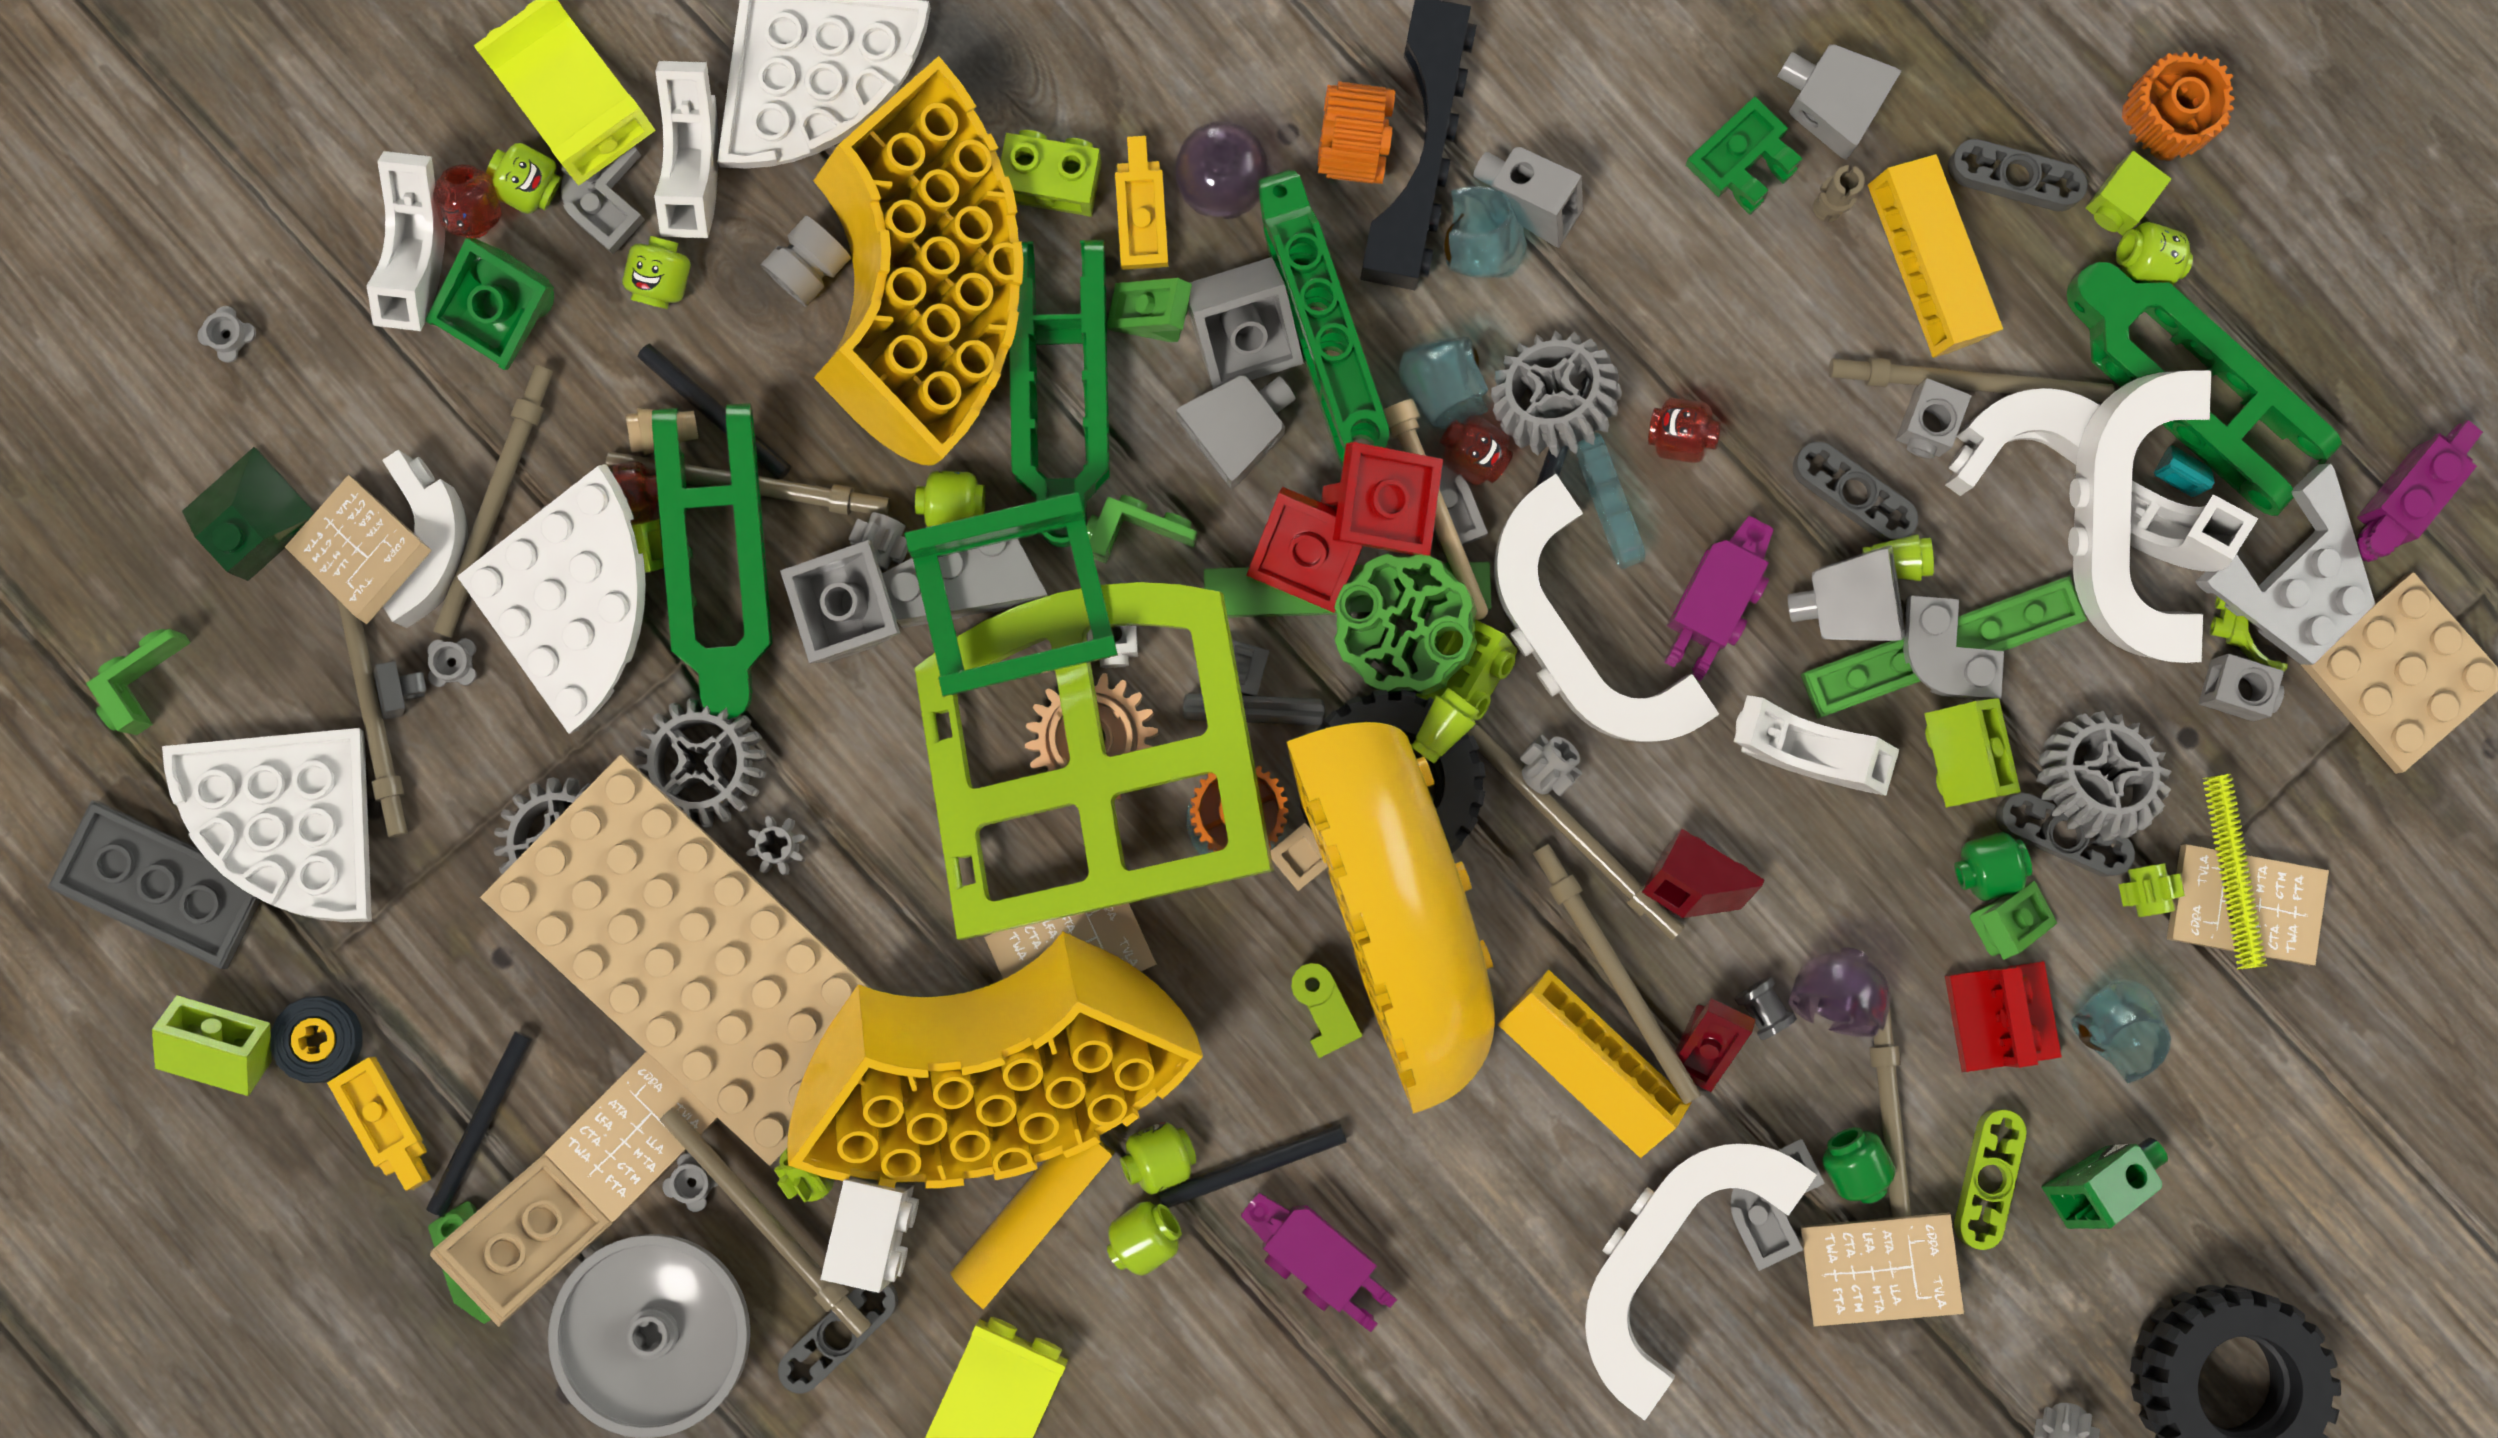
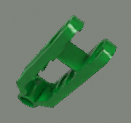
M1286 170L1258 180L1264 236L1269 256L1273 258L1285 283L1300 349L1337 458L1343 467L1346 443L1362 438L1368 440L1373 446L1386 448L1390 435L1389 426L1319 221L1310 206L1300 175L1294 170ZM1311 307H1320L1324 310L1317 311L1311 309ZM1332 350L1338 352L1340 355L1331 356L1326 354L1325 351Z
M1080 240L1082 256V276L1080 277L1081 314L1036 315L1033 241L1022 242L1023 281L1019 288L1017 309L1019 316L1016 332L1010 347L1012 473L1015 475V480L1036 499V502L1079 492L1087 526V501L1110 478L1104 240ZM1083 344L1084 370H1082V382L1085 402L1083 429L1085 434L1086 465H1084V470L1076 478L1047 479L1039 471L1037 345ZM1067 528L1041 533L1046 542L1054 547L1064 548L1071 546Z
M2098 262L2082 270L2068 285L2066 294L2068 305L2073 313L2089 328L2091 362L2120 388L2146 375L2165 372L2132 343L2129 338V326L2140 314L2146 312L2172 335L2169 339L2176 346L2181 343L2208 367L2205 371H2211V377L2217 375L2243 399L2240 403L2244 407L2227 426L2211 412L2210 420H2173L2162 425L2250 504L2263 513L2278 516L2294 497L2292 496L2293 487L2241 440L2258 420L2263 422L2282 440L2289 439L2306 455L2319 460L2317 462L2319 465L2325 464L2342 445L2339 434L2332 426L2171 283H2135L2113 264Z
M751 403L726 405L731 485L687 488L684 453L681 452L678 438V408L657 409L652 411V432L671 651L698 673L701 702L704 708L708 706L709 714L717 717L727 707V719H731L743 714L750 706L753 694L751 668L773 644ZM733 505L744 637L736 646L705 648L696 640L694 606H697L696 596H693L691 587L690 559L693 558V553L688 545L685 514L686 511H689V508Z

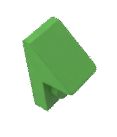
M1180 278L1115 283L1107 329L1166 342H1178L1188 312L1192 284Z
M2035 881L2026 884L2023 890L2003 896L1970 915V920L1988 953L1991 956L2000 954L2003 960L2021 953L2058 924Z

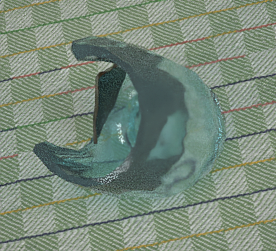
M1471 186L1452 190L1454 216L1452 225L1447 229L1444 240L1446 263L1450 271L1472 278L1512 276L1523 262L1527 243L1523 226L1518 222L1510 200L1502 192L1490 187Z
M1469 337L1434 340L1414 345L1403 352L1399 366L1401 386L1409 399H1414L1416 406L1434 428L1453 427L1488 412V408L1481 397L1488 392V388L1479 370L1477 350L1472 345V340Z
M2123 977L2114 979L2096 992L2070 1020L2079 1039L2087 1047L2093 1049L2110 1062L2128 1084L2152 1073L2164 1062L2170 1050L2171 1035L2159 1002L2150 989L2134 980Z

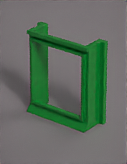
M1079 492L904 533L908 551L915 566L940 676L938 679L943 697L1118 656ZM1067 528L1093 640L965 670L938 557Z

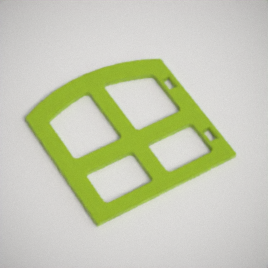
M1133 582L1101 585L1111 627L1158 626L1186 629L1191 632L1208 725L1206 732L1197 737L1109 757L1105 751L1091 663H1084L1055 670L1070 756L1068 765L1061 769L975 789L970 779L957 694L946 697L942 696L938 679L940 673L935 653L914 668L958 940L1274 871L1223 593L1181 584ZM1080 588L1059 592L1018 605L979 623L959 635L957 640L964 669L968 670L998 663L1044 640H1049L1051 649L1086 642L1087 633L1091 630ZM949 712L952 737L940 741L936 714ZM1214 773L1218 781L1226 825L1227 846L1220 851L1129 871L1124 862L1115 809L1116 798L1123 793ZM1075 805L1079 810L1089 869L1088 877L1078 883L997 901L991 900L980 841L981 829L986 825ZM972 857L976 883L963 886L958 858Z

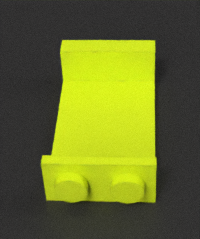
M535 0L531 2L523 11L502 26L490 31L485 38L474 45L578 186L656 131L631 95L626 92L558 0Z
M990 1317L988 1323L979 1319L925 1438H1033L1068 1362L1067 1359L1060 1356L1062 1349L1041 1338L1035 1337L1034 1342L1031 1343L1015 1336L1017 1328L1001 1319Z

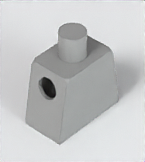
M1829 44L1817 65L1791 52L1777 77L1801 90L1789 110L1790 115L1837 155L1847 160L1859 144L1900 75L1901 70L1843 47Z
M1515 147L1506 161L1489 152H1485L1476 165L1473 177L1491 186L1494 208L1499 213L1557 248L1561 246L1583 211L1581 175L1522 147Z
M1241 375L1176 409L1178 422L1232 490L1284 436L1285 426L1276 414L1296 398L1290 387L1280 376L1258 391L1247 376Z
M1892 545L1818 568L1812 572L1814 590L1788 594V608L1791 621L1819 619L1822 639L1902 640L1906 635Z

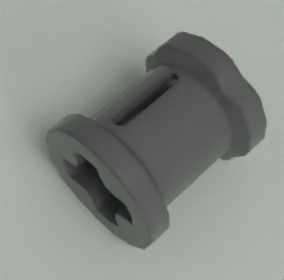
M1772 976L1753 984L1734 998L1738 1005H1744L1750 1016L1756 1019L1755 1024L1759 1029L1757 1035L1760 1040H1765L1779 1033L1797 1020L1794 1012L1787 1011L1773 989L1775 981Z

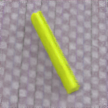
M2231 774L2202 778L2207 780L2203 782L2204 785L2208 786L2204 790L2209 792L2205 796L2211 798L2206 800V802L2213 803L2207 807L2208 809H2214L2208 813L2215 815L2210 820L2216 821L2211 824L2212 827H2217L2212 832L2218 833L2213 838L2219 839L2214 844L2220 845L2215 850L2221 851L2216 856L2223 857L2218 859L2217 862L2224 863L2219 865L2218 868L2225 869L2219 873L2226 875L2221 877V880L2227 881L2222 883V886L2228 887L2223 889V892L2229 893L2224 895V898L2230 899L2225 901V904L2231 905L2226 907V910L2232 911L2227 913V916L2234 917L2228 919V922L2235 923L2229 925V927L2236 929L2230 931L2231 934L2237 935L2231 937L2232 940L2238 941L2233 943V946L2239 947L2234 949V952L2240 953L2235 955V958L2241 959L2236 961V964L2243 965L2237 967V969L2267 966V964L2262 963L2266 961V958L2261 957L2265 955V952L2260 951L2264 946L2259 945L2263 940L2257 939L2262 936V933H2256L2261 930L2260 927H2255L2260 924L2259 921H2254L2258 919V915H2252L2257 913V909H2251L2256 906V903H2250L2255 900V897H2249L2254 894V891H2248L2253 888V885H2246L2251 883L2252 879H2245L2250 877L2251 874L2244 873L2250 870L2249 867H2243L2248 865V861H2242L2247 859V855H2241L2246 852V849H2240L2245 846V843H2239L2244 840V837H2237L2242 835L2243 831H2236L2241 829L2242 825H2235L2240 823L2241 819H2234L2239 817L2240 814L2233 813L2239 810V808L2232 807L2238 804L2231 801L2237 798L2230 795L2235 793V790L2229 789L2234 784L2228 783L2233 778L2227 777Z

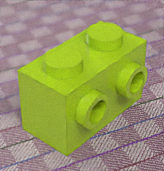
M1020 130L1019 134L1006 132L1000 163L1005 177L1009 176L1016 204L1092 217L1102 164L1099 148H1093L1091 142L1079 138H1067L1065 143L1047 140L1044 134L1033 130Z
M1999 698L1973 701L1924 713L1927 724L1925 730L1926 740L1929 747L1933 750L1937 767L1936 784L1944 798L1946 808L2021 792Z
M176 995L152 1028L155 1069L245 1096L250 1095L272 1062L269 1022Z

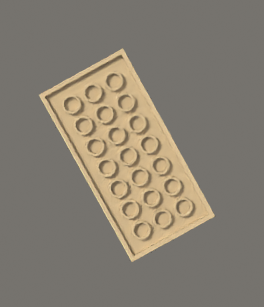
M620 754L480 897L769 1166L787 1148L789 1125L794 1103L806 1069L820 1040L857 985L871 988L623 754Z

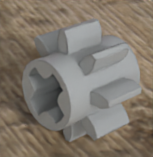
M872 512L868 523L857 519L848 539L851 545L871 540L880 570L883 571L888 570L891 560L899 564L903 563L908 551L906 538L902 537L905 525L891 517Z
M1540 735L1520 756V760L1526 764L1522 769L1523 779L1531 789L1540 794H1548L1553 789L1558 796H1562L1582 774L1576 768L1580 762L1578 751L1569 741L1562 737H1553L1548 742L1543 735Z
M767 816L765 817L767 828L761 832L749 830L748 833L756 841L755 848L748 850L746 854L750 857L759 856L763 860L759 869L762 873H768L773 864H777L782 875H789L788 863L793 860L806 861V858L798 852L799 844L806 842L808 836L794 835L791 832L795 826V820L788 818L785 820L780 828L777 827L773 817ZM775 834L777 837L788 841V845L781 848V857L767 851V846L774 843L773 835Z
M2059 1403L2052 1408L2045 1407L2043 1419H2036L2034 1438H2099L2100 1429L2091 1427L2092 1415L2090 1413L2087 1414L2082 1407L2072 1403Z

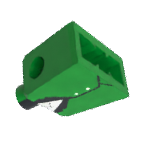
M2151 1137L2138 1145L2136 1143L2108 1145L2041 1186L2067 1229H2110L2162 1189V1180L2155 1170L2168 1162V1156L2162 1145Z

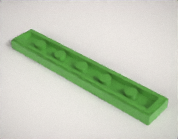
M1469 562L1488 611H1490V562ZM1443 563L1447 570L1453 574L1449 563ZM1355 565L1348 583H1351L1363 571L1365 565ZM1249 567L1204 569V589L1219 591L1224 594L1228 618L1337 615L1336 611L1333 613L1246 576ZM1428 569L1424 576L1409 574L1418 584L1419 591H1422L1425 585L1432 587L1433 585L1441 586L1431 576L1430 569ZM1399 578L1395 579L1397 588L1401 592L1396 608H1398L1406 589ZM1362 595L1354 599L1350 607L1351 615L1370 614L1374 605L1372 597ZM1447 598L1441 601L1431 602L1427 613H1431L1434 605H1439L1448 601Z
M2070 576L1958 616L1956 647L2005 651L2087 621ZM1904 638L1881 644L1802 673L1801 678L1817 719L1920 682L1910 664L1905 662L1903 652Z

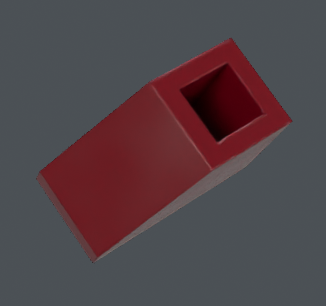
M1681 829L1661 853L1641 893L1680 917L1688 918L1741 910L1762 887L1765 880L1750 871L1743 864L1735 862L1714 849L1701 838L1695 837Z

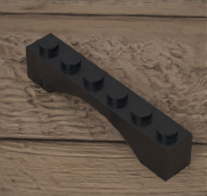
M1441 0L1414 1L1404 59L1415 77L1423 103L1425 121L1424 146L1419 164L1405 189L1389 208L1371 222L1360 280L1415 291L1419 276L1428 278L1433 249L1425 248L1428 231L1437 232L1442 204L1433 203L1436 186H1446L1451 159L1442 158L1445 141L1454 142L1459 114L1451 113L1453 97L1463 98L1468 69L1459 68L1462 51L1468 53L1472 51L1477 27L1476 24L1468 23L1471 6Z

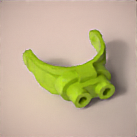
M2216 596L2215 608L2221 609L2220 618H2213L2210 626V635L2226 638L2227 644L2239 647L2251 661L2285 672L2288 664L2272 661L2256 648L2249 633L2248 619L2244 616H2236L2224 607L2226 602Z

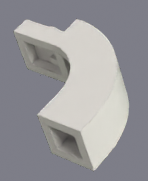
M659 61L655 72L663 123V163L654 197L660 237L708 238L717 196L719 142L716 98L710 92L707 62Z
M383 151L378 160V168L385 205V238L379 264L367 284L373 326L421 331L434 303L440 281L445 246V222L442 220L445 217L443 188L436 187L432 157Z
M2046 388L2021 391L2002 398L1973 418L1956 436L1967 445L1960 449L1949 464L1948 468L1954 473L1945 486L1959 496L1963 495L1975 486L2004 444L2015 440L2041 442L2076 465L2079 444L2083 433L2100 405L2076 393Z
M397 450L382 461L412 508L415 523L414 534L432 550L383 606L392 622L408 628L432 612L446 598L468 541V526L462 502L455 488L441 479L431 484L435 481V478L420 457L413 460L405 453Z
M2132 481L2130 546L2157 559L2180 567L2206 572L2226 569L2258 520L2257 517L2214 494L2207 505L2192 507L2166 499Z
M1747 695L1744 708L1736 721L1734 742L1742 746L1741 752L1824 782L1860 791L1887 795L1899 749L1878 737L1820 725L1795 716L1764 698Z

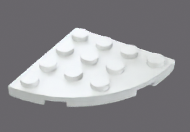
M740 0L717 160L720 167L747 169L786 164L818 154L843 141L893 97L908 76L926 34L931 10L929 1Z
M607 464L594 468L457 576L568 734L578 731L593 718L615 691L613 688L619 680L626 663L630 662L633 657L644 614L646 583L643 553L638 554L635 534L630 520L634 519L620 485Z
M353 728L162 746L164 771L173 804L177 805L181 818L190 832L188 835L204 857L223 876L242 890L262 901L297 915L337 922L372 921L365 732L363 730Z

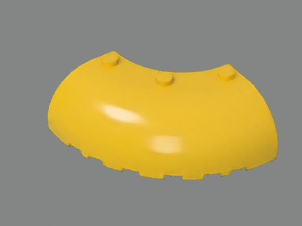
M940 56L934 59L839 143L813 180L830 202L844 228L854 268V298L848 325L836 351L814 378L876 440L901 457L914 463L928 466L935 465L941 461L967 433L980 414L991 391L995 388L1001 376L1000 372L1007 351L1011 347L1015 336L1019 312H1017L1019 288L1023 281L1022 241H1019L1015 217L1018 211L1009 176L1005 177L996 153L998 146L992 134H987L980 118L974 111L977 106Z
M1377 722L1343 724L1287 741V746L1301 804L1324 863H1327L1329 868L1328 874L1345 926L1349 932L1364 988L1412 1112L1415 1114L1436 1106L1456 1095L1475 1077L1482 1067L1492 1044L1495 1026L1493 997L1487 969L1493 967V963L1484 940L1479 941L1465 895L1466 891L1472 889L1469 876L1462 861L1454 862L1428 790L1429 786L1434 785V780L1425 757L1416 759L1408 737L1401 729L1395 726Z
M1063 931L1051 946L1023 969L994 984L970 992L938 997H910L876 991L858 984L820 1040L802 1079L789 1125L787 1142L788 1166L844 1181V1179L849 1180L850 1176L878 1180V1185L895 1188L896 1182H925V1188H946L964 1186V1179L994 1174L995 1180L1018 1176L1037 1170L1038 1162L1053 1158L1064 1153L1067 1159L1100 1143V1135L1121 1123L1126 1127L1139 1118V1110L1152 1102L1157 1096L1163 1099L1182 1082L1202 1059L1201 1046L1185 1014L1155 982L1114 954Z

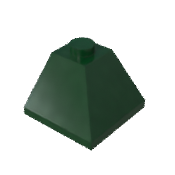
M253 447L183 509L182 513L194 537L227 573L249 581L285 549V546L312 517L315 511L262 453Z

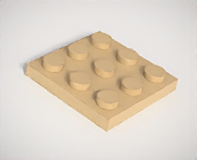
M2414 572L2404 575L2376 599L2375 605L2314 665L2301 664L2304 670L2396 774L2403 773L2498 691V667Z

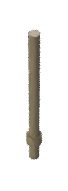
M1869 357L1867 362L1831 359L1829 364L1830 378L1863 380L1866 386L1887 387L1888 383L1918 386L1928 378L1954 389L2014 394L2030 389H2059L2079 394L2094 402L2102 403L2115 392L2113 384L1891 364L1890 359Z
M534 366L523 398L516 399L510 415L514 418L513 424L433 632L452 638L469 594L457 576L483 556L533 426L538 427L544 412L541 403L553 375V371L545 367Z
M608 452L606 464L610 471L624 468L622 473L626 472L633 475L656 478L655 459ZM685 464L687 484L705 487L731 485L730 471ZM759 476L760 496L829 507V512L850 515L851 511L867 514L876 512L886 516L889 514L890 498L854 492V487L833 484L832 488Z
M337 599L376 780L371 782L376 802H381L388 838L408 834L401 803V797L405 796L401 776H396L363 623Z
M1478 724L1468 733L1469 737L1474 736L1479 746L1477 751L1629 898L1626 903L1639 916L1645 914L1670 940H1673L1685 928L1664 906L1641 893L1646 883L1642 885L1549 793L1540 794L1531 789L1523 779V768Z
M1550 844L1541 847L1532 854L1552 885L1549 888L1550 893L1558 906L1562 903L1683 1103L1686 1105L1700 1097V1091L1579 894L1583 889L1573 874L1568 876Z
M1890 1007L1870 1008L1874 1046L1869 1047L1871 1067H1876L1884 1147L1896 1168L1894 1180L1888 1186L1891 1217L1911 1216L1896 1066L1901 1065L1899 1045H1894Z
M675 1107L667 1111L660 1118L661 1123L817 1293L814 1299L827 1313L832 1310L858 1339L872 1324L846 1296L849 1291L845 1286L820 1280L822 1269L681 1113Z

